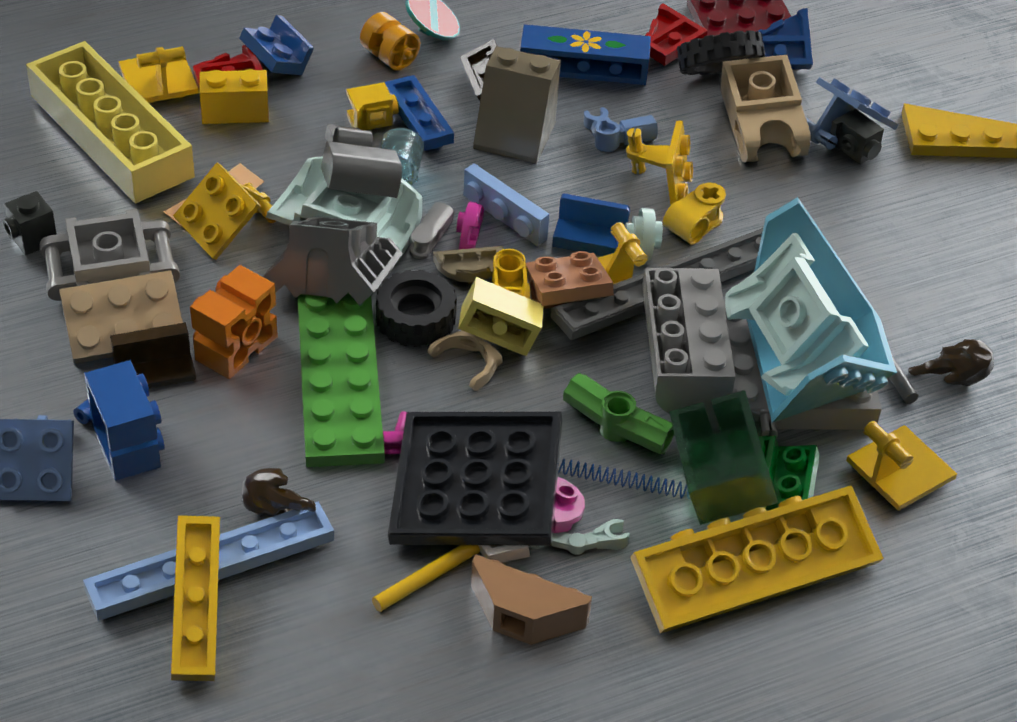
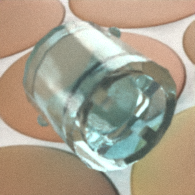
M395 128L389 130L383 135L379 148L396 151L402 164V179L412 185L419 180L418 176L424 153V143L418 134L409 129Z

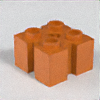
M239 265L218 281L215 292L209 290L203 296L196 298L190 306L191 324L195 330L193 334L195 360L230 380L249 363V355L253 351L259 354L278 337L277 316L270 313V310L276 306L275 283Z

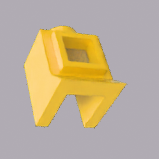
M385 82L346 89V95L353 108L347 110V117L353 128L370 130L393 125V115L399 112L396 96L390 94Z

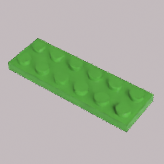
M349 292L337 304L329 297L300 294L298 296L306 467L385 463L371 296L359 306Z

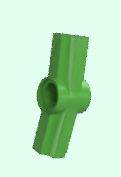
M576 374L570 379L568 386L563 391V401L598 423L600 434L609 441L621 442L628 439L658 454H665L676 434V424L636 407L635 398L631 394L624 391L611 392L585 374Z

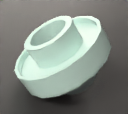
M641 208L638 216L632 217L631 223H625V228L630 234H635L638 237L640 248L648 256L647 259L651 260L654 249L661 248L663 225L662 221H656L654 209Z

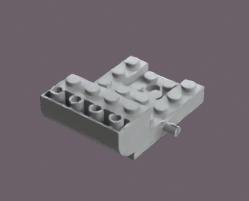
M645 268L643 296L656 401L660 408L668 414L687 418L688 429H761V436H776L777 438V429L864 430L865 426L871 421H876L878 424L882 410L878 390L872 393H867L865 390L772 423L747 319L727 320L719 269Z

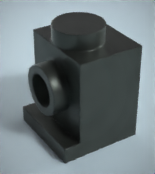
M855 108L832 121L830 134L837 137L838 143L828 141L835 145L834 148L837 147L854 161L862 164L867 160L874 159L881 151L884 128Z

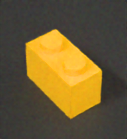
M213 70L200 72L202 124L269 122L267 70Z

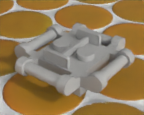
M137 209L126 210V214L76 221V217L66 218L67 233L47 236L40 241V252L46 259L49 278L46 284L47 295L51 300L61 301L59 289L169 270H172L174 283L180 278L179 267L173 261L169 238L171 237L169 224L163 220L141 223ZM151 239L155 243L159 262L149 264L145 240ZM70 251L74 275L63 276L60 255L62 252Z

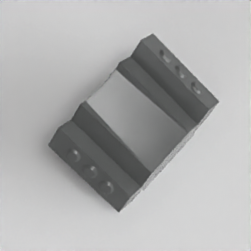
M320 216L311 217L304 221H294L292 224H289L287 248L262 277L275 283V293L285 285L295 298L300 294L332 298L337 304L349 292L360 306L379 289V285L393 270L394 265L403 253L390 238L377 237V223Z

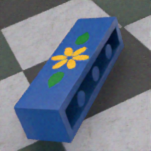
M524 24L520 51L561 60L559 77L646 85L651 36Z

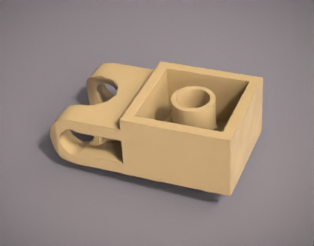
M778 55L724 61L721 94L742 162L759 161L757 156L758 149L768 143H777L786 147L791 157L808 155L811 139L810 130L801 105L802 98L788 56Z

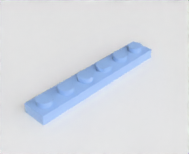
M319 501L315 502V512L291 510L220 534L218 580L334 541V529ZM176 549L84 579L85 592L97 620L100 621L173 596L175 590Z

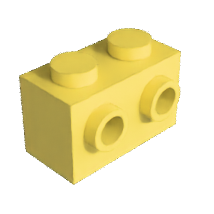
M476 277L461 306L458 329L527 356L542 329L544 306L541 303Z

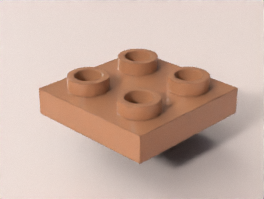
M579 251L572 253L568 257L554 258L544 256L537 258L533 262H526L531 300L541 303L544 306L543 309L553 308L567 302L614 296L613 281L595 253Z

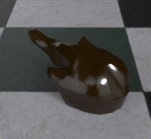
M964 339L963 342L955 346L942 347L941 356L921 365L909 367L908 372L914 376L924 374L943 375L951 372L944 377V381L947 384L971 386L990 375L994 368L993 352L983 341Z
M280 468L259 469L248 475L242 483L243 506L248 511L259 516L265 514L276 516L291 511V509L296 511H316L314 501L301 497L290 489L279 488V486H284L288 483V477L283 474Z

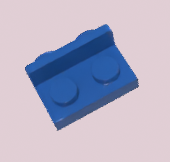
M280 15L274 17L270 29L266 27H258V29L244 27L239 37L260 61L274 73L302 76L314 50V47Z

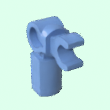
M604 107L600 108V116H592L588 110L584 111V126L591 130L595 138V147L600 151H614L619 147V143L629 145L627 131L631 128H634V132L636 128L641 130L642 142L657 139L658 126L652 115L622 120L618 125L610 120L608 117L609 112Z

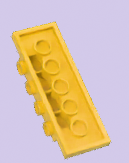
M852 485L802 500L801 496H794L778 504L779 508L767 511L764 506L758 507L743 514V519L731 522L728 517L722 518L707 525V530L694 533L693 529H686L670 537L671 541L635 551L630 558L660 634L880 563L884 558Z

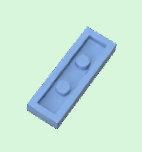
M475 163L464 169L463 196L471 202L483 205L484 210L495 219L500 220L536 246L547 241L549 213Z

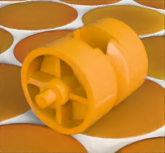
M378 12L371 16L365 22L360 33L361 45L373 55L379 57L381 61L393 70H402L409 66L415 60L420 50L421 42L419 36L406 26L401 25L399 21L386 12Z

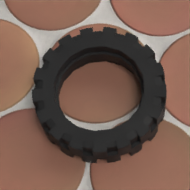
M752 30L704 36V38H696L690 40L691 42L682 43L681 46L677 47L680 73L684 75L722 73L724 61L765 57L762 33Z

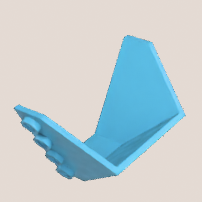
M798 197L766 216L754 272L764 264L792 233H798L815 260L810 265L814 275L840 316L851 317L869 347L859 358L842 354L807 374L789 396L782 394L761 378L772 423L865 390L867 393L875 392L888 384L887 378L897 373L880 317ZM747 319L760 376H762L765 372L781 366V363L756 321Z

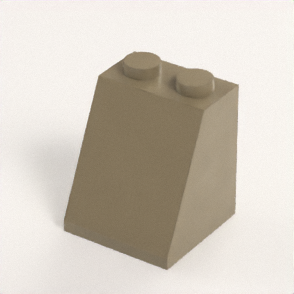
M495 47L485 69L473 149L537 164L556 123L561 60L548 58L544 55L516 51L512 48Z

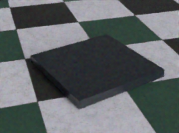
M562 411L407 412L388 529L389 544L552 546L563 422Z

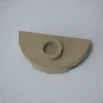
M503 246L433 252V262L437 270L446 277L459 282L473 283L476 277L486 280L492 276L494 255L502 250Z

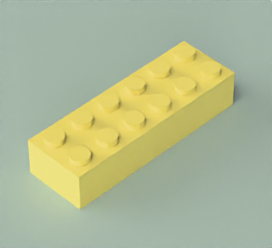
M86 41L26 64L31 97L135 204L195 177L192 145Z

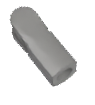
M441 202L434 203L421 223L413 230L411 234L412 244L410 245L409 252L414 258H427L437 244V241L441 239L453 222L454 210L449 205Z

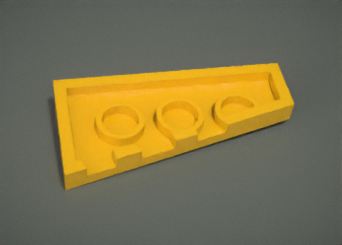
M903 104L901 114L911 155L1017 158V124Z

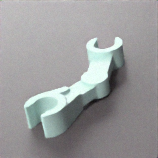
M612 519L593 530V532L585 534L553 533L552 546L569 550L570 553L580 555L585 550L593 548L618 550L628 545L630 533L614 535L613 533L623 531L624 520ZM529 546V547L532 548V549H540V548H543L544 546Z

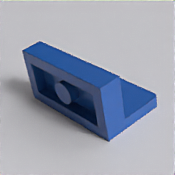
M565 193L562 194L559 218L553 234L552 247L576 252L585 251L595 253L598 256L614 253L619 242L611 234V227L619 222L624 225L626 222L629 223L630 206Z

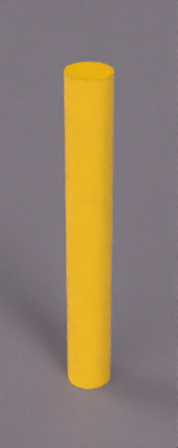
M459 545L372 597L374 607L377 611L382 612L480 552L479 545Z

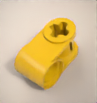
M716 183L700 184L695 190L681 200L674 202L668 208L663 217V226L691 245L698 243L703 236L722 223L723 212L721 205L725 201V189Z
M508 248L498 251L493 259L492 284L530 299V285L527 282L525 256L515 249Z

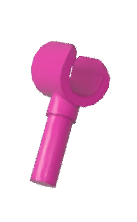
M405 411L400 412L395 431H383L385 454H400L407 414Z

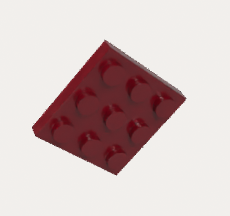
M687 0V7L695 23L708 30L707 36L720 35V33L746 32L749 30L756 32L760 29L765 30L772 23L780 19L784 21L792 17L783 0Z

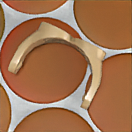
M462 330L436 340L428 348V354L432 357H436L450 348L479 351L486 362V366L483 371L474 376L470 381L469 387L474 391H478L486 385L497 367L502 364V356L493 346L480 337Z

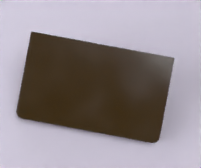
M186 322L110 335L114 364L131 360L137 375L144 374L149 389L194 381L196 379Z

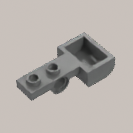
M327 124L325 132L327 142L321 170L328 189L397 198L402 178V164L396 151L372 147L373 136L371 131Z

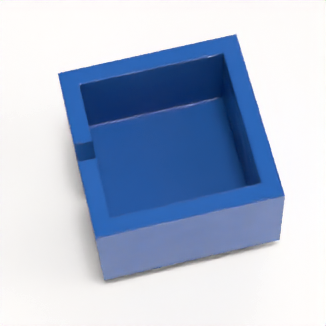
M131 360L85 372L92 427L114 480L117 481L161 468L159 451L165 450L161 431L156 425L161 424L162 419L156 401L149 402L147 398L150 394L144 374L137 375Z

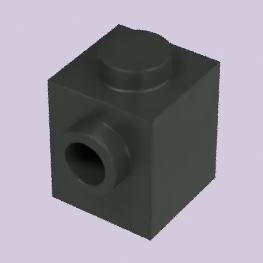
M38 191L4 203L7 217L3 219L4 229L8 237L15 241L25 256L39 251L40 241L44 237L57 235L53 210Z

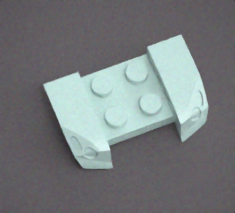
M323 156L312 157L306 160L291 184L266 215V218L286 225L292 224L294 221H304L307 218L319 216L377 223V237L390 238L404 254L412 243L411 234L420 224L422 218V196L402 178L397 198L328 189L321 170Z
M792 233L764 264L745 280L733 286L725 296L727 320L748 319L755 320L781 363V366L765 372L761 378L786 396H789L807 374L842 354L859 358L869 347L851 317L840 316L814 275L810 265L815 260L798 233Z

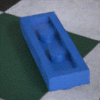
M415 75L385 82L390 94H394L397 98L399 116L423 151L454 143L453 130Z

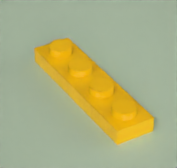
M178 515L171 680L215 681L220 517Z

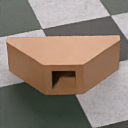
M479 555L474 556L472 560L471 587L493 631L533 645L587 627L592 596L583 594L575 588H567L550 582L539 575L528 574L506 566L498 560H490Z

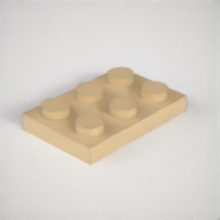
M172 270L59 289L74 364L113 357L110 335L183 323Z

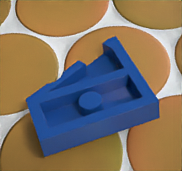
M808 8L798 10L796 15L784 21L780 19L772 23L768 29L758 30L762 33L765 57L787 55L792 70L811 69L813 58Z

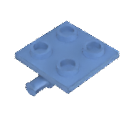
M820 77L817 79L816 83L833 93L834 96L817 124L806 118L811 135L810 141L813 143H821L827 149H833L835 145L828 140L837 144L838 139L830 134L832 121L855 108L890 128L897 129L899 124L888 118L891 113L889 110L875 102L870 107L869 105L872 101L868 97L854 89L849 94L848 92L851 88L835 78L831 83Z
M39 415L37 419H0V500L72 501L74 420L48 419L47 415Z

